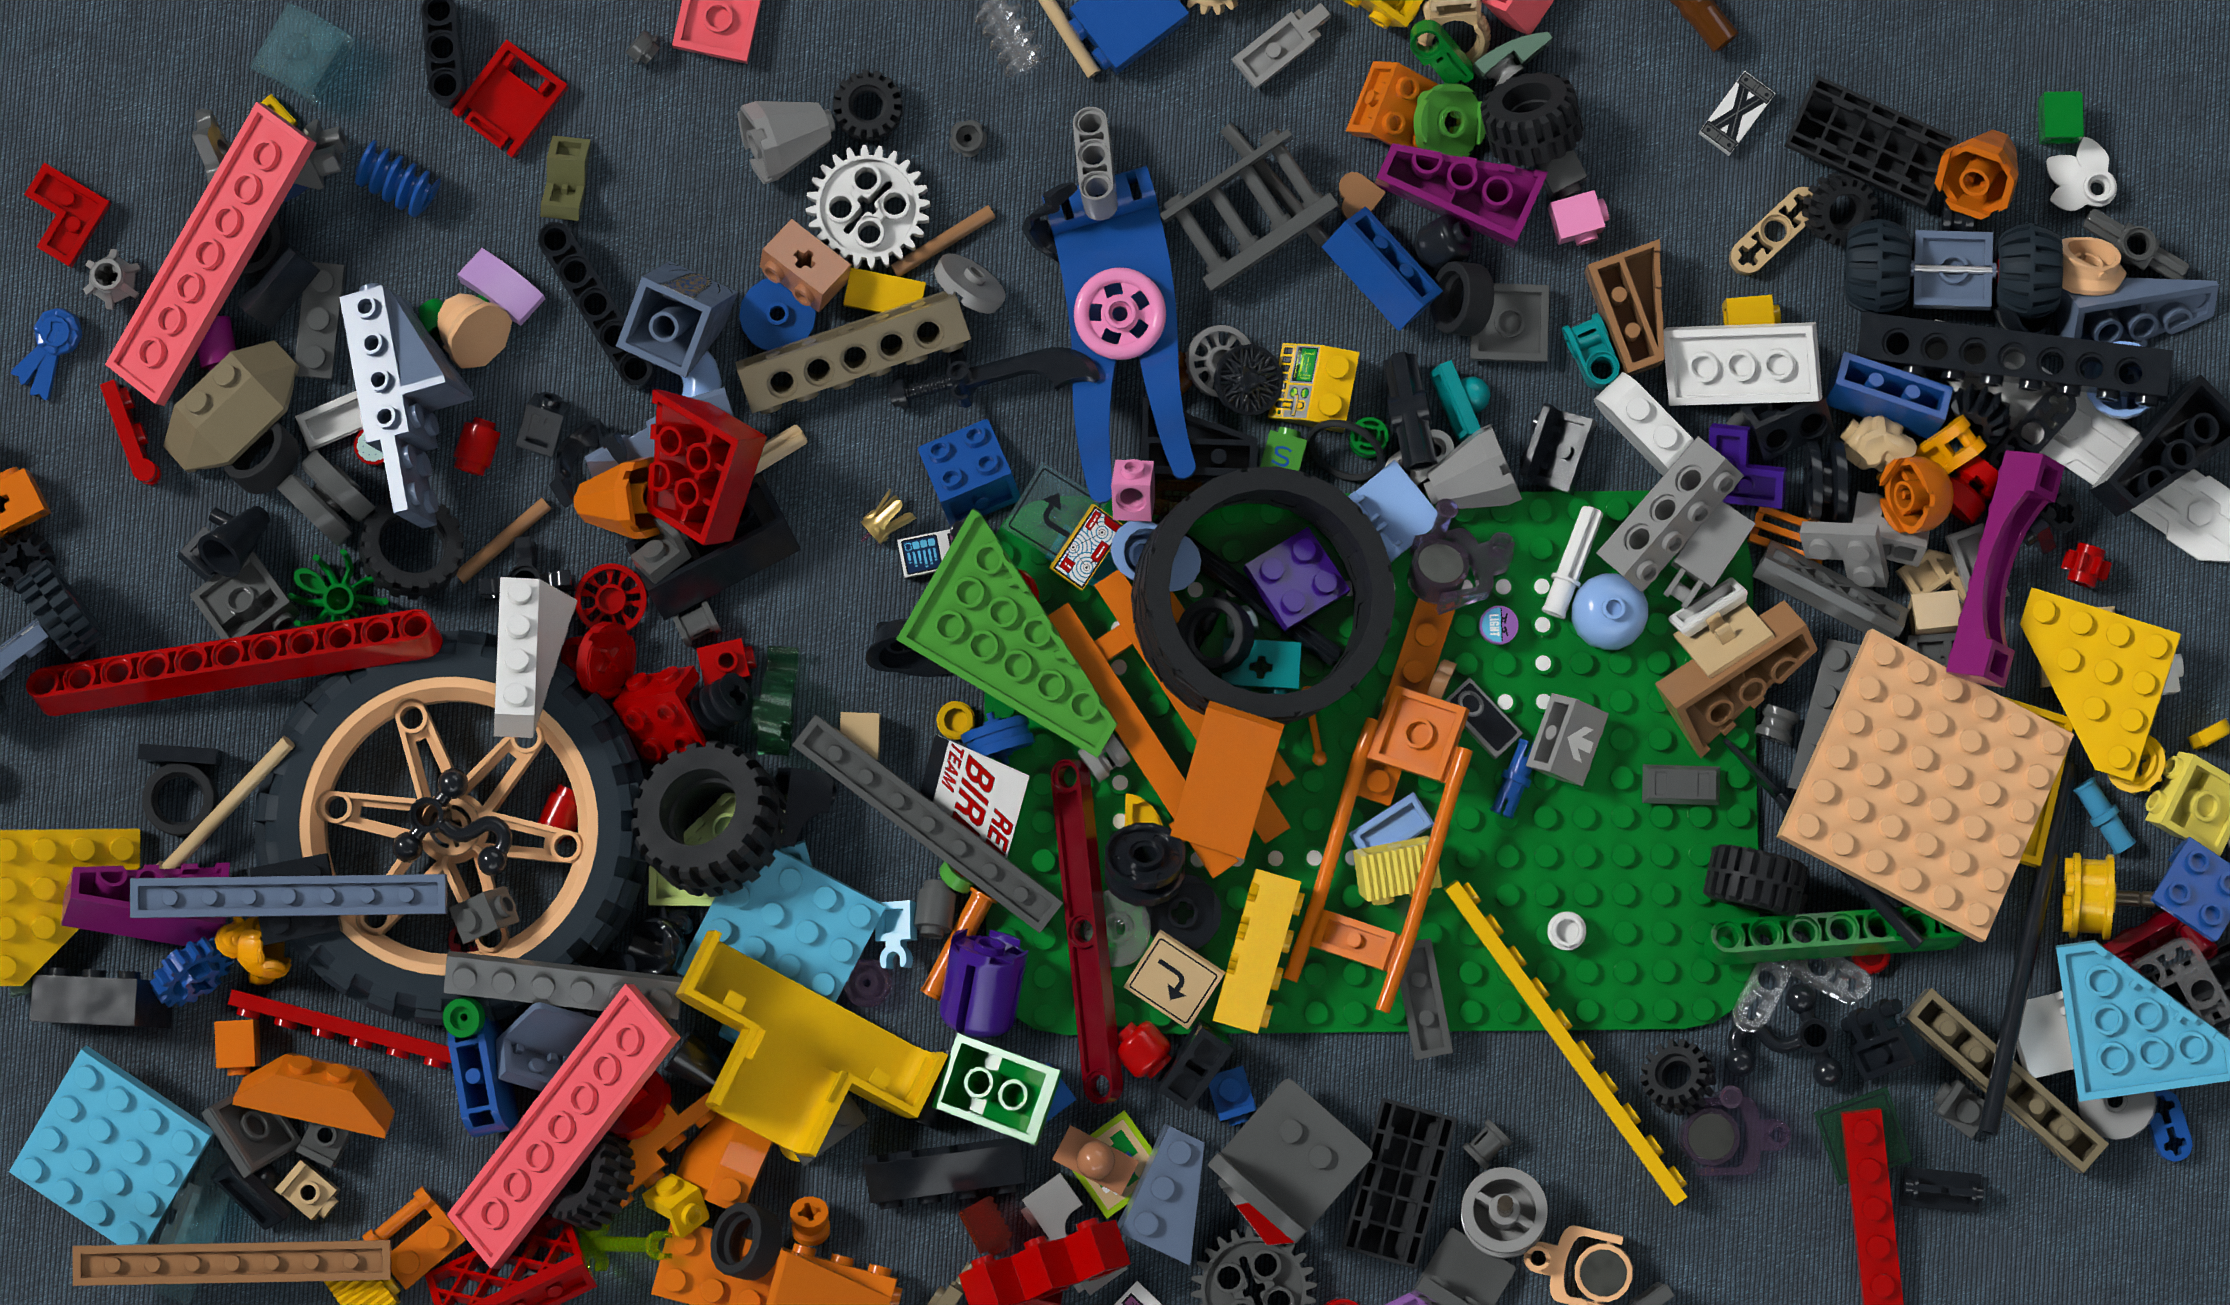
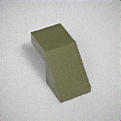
M552 136L547 155V182L541 201V217L579 221L585 197L591 139Z

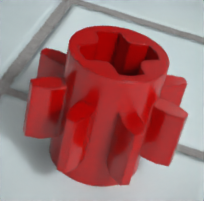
M2078 543L2076 551L2071 549L2066 551L2061 569L2069 571L2067 581L2091 589L2095 588L2097 580L2101 582L2107 581L2112 563L2104 561L2106 551L2086 543Z

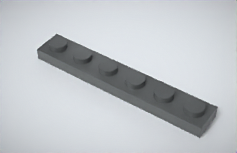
M448 951L443 993L528 1003L541 1002L555 1006L604 1011L625 984H634L663 1018L678 1019L681 1000L675 994L683 977Z

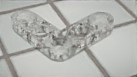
M1792 932L1797 941L1802 943L1809 942L1807 938ZM1768 939V941L1765 943V945H1767V946H1768V945H1771L1769 939ZM1842 957L1820 958L1827 965V974L1824 976L1814 975L1808 967L1809 959L1780 961L1779 964L1775 962L1755 963L1734 1006L1732 1013L1733 1021L1743 1031L1756 1032L1760 1030L1770 1019L1791 975L1846 1004H1856L1863 1000L1871 989V978L1863 968ZM1836 969L1841 970L1837 975V980L1834 983L1829 982ZM1762 971L1771 972L1777 979V988L1773 990L1764 989L1758 982V974ZM1851 977L1857 980L1856 987L1858 989L1853 993L1847 990V981ZM1756 997L1763 999L1756 1010L1758 1017L1754 1018L1753 1021L1746 1018L1748 1012L1745 1009L1752 1005Z
M2189 938L2175 939L2128 964L2136 971L2145 964L2156 966L2160 971V978L2155 985L2161 989L2177 981L2194 1013L2210 1025H2215L2212 1013L2208 1011L2203 1016L2200 1010L2212 1007L2220 999L2225 1004L2217 1006L2223 1019L2230 1018V1001L2199 946ZM2182 946L2185 951L2192 949L2194 954L2190 956L2191 964L2188 966H2184L2182 962L2170 966V969L2175 974L2167 977L2165 967L2157 957L2165 954L2167 962L2177 956L2175 950L2177 947ZM2201 979L2211 982L2214 986L2213 996L2206 1001H2199L2191 994L2192 985ZM2230 1032L2227 1033V1034H2224L2225 1036H2227V1037L2230 1039Z

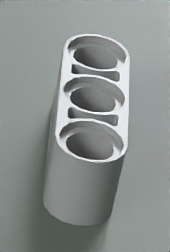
M1086 107L1079 110L1073 118L1079 189L1085 214L1094 220H1105L1113 216L1118 207L1111 135L1106 114L1097 107ZM1095 162H1100L1099 164L1090 165ZM1104 194L1100 197H1094L1095 195Z

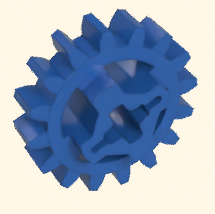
M214 936L208 941L205 937H201L198 942H187L184 949H175L166 959L161 961L164 965L163 968L154 970L153 974L156 978L151 980L150 984L153 987V992L162 1004L165 1003L167 1007H172L176 1003L179 1007H182L186 1002L194 1003L197 1001L198 996L202 994L208 995L222 983L220 977L230 973L228 966L233 964V959L224 956L217 949Z

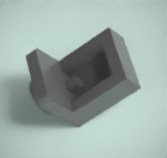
M505 886L482 892L449 908L463 944L473 942L494 931L519 922L515 902Z

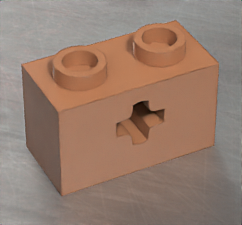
M791 219L762 249L760 268L769 280L774 283H781L789 289L799 303L804 306L810 305L817 312H820L848 282L851 264Z

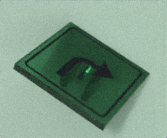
M1887 1086L1813 1112L1839 1186L1848 1183L1840 1112L1879 1107L1882 1110L1888 1168L1912 1160Z

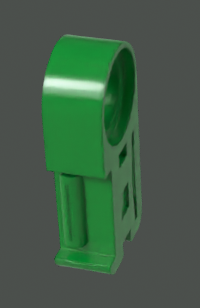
M1422 20L1412 27L1410 31V48L1424 67L1430 64L1444 83L1458 84L1460 80L1467 83L1473 79V63L1439 23L1433 20ZM1424 33H1431L1438 38V41L1432 46H1423L1417 42V38Z

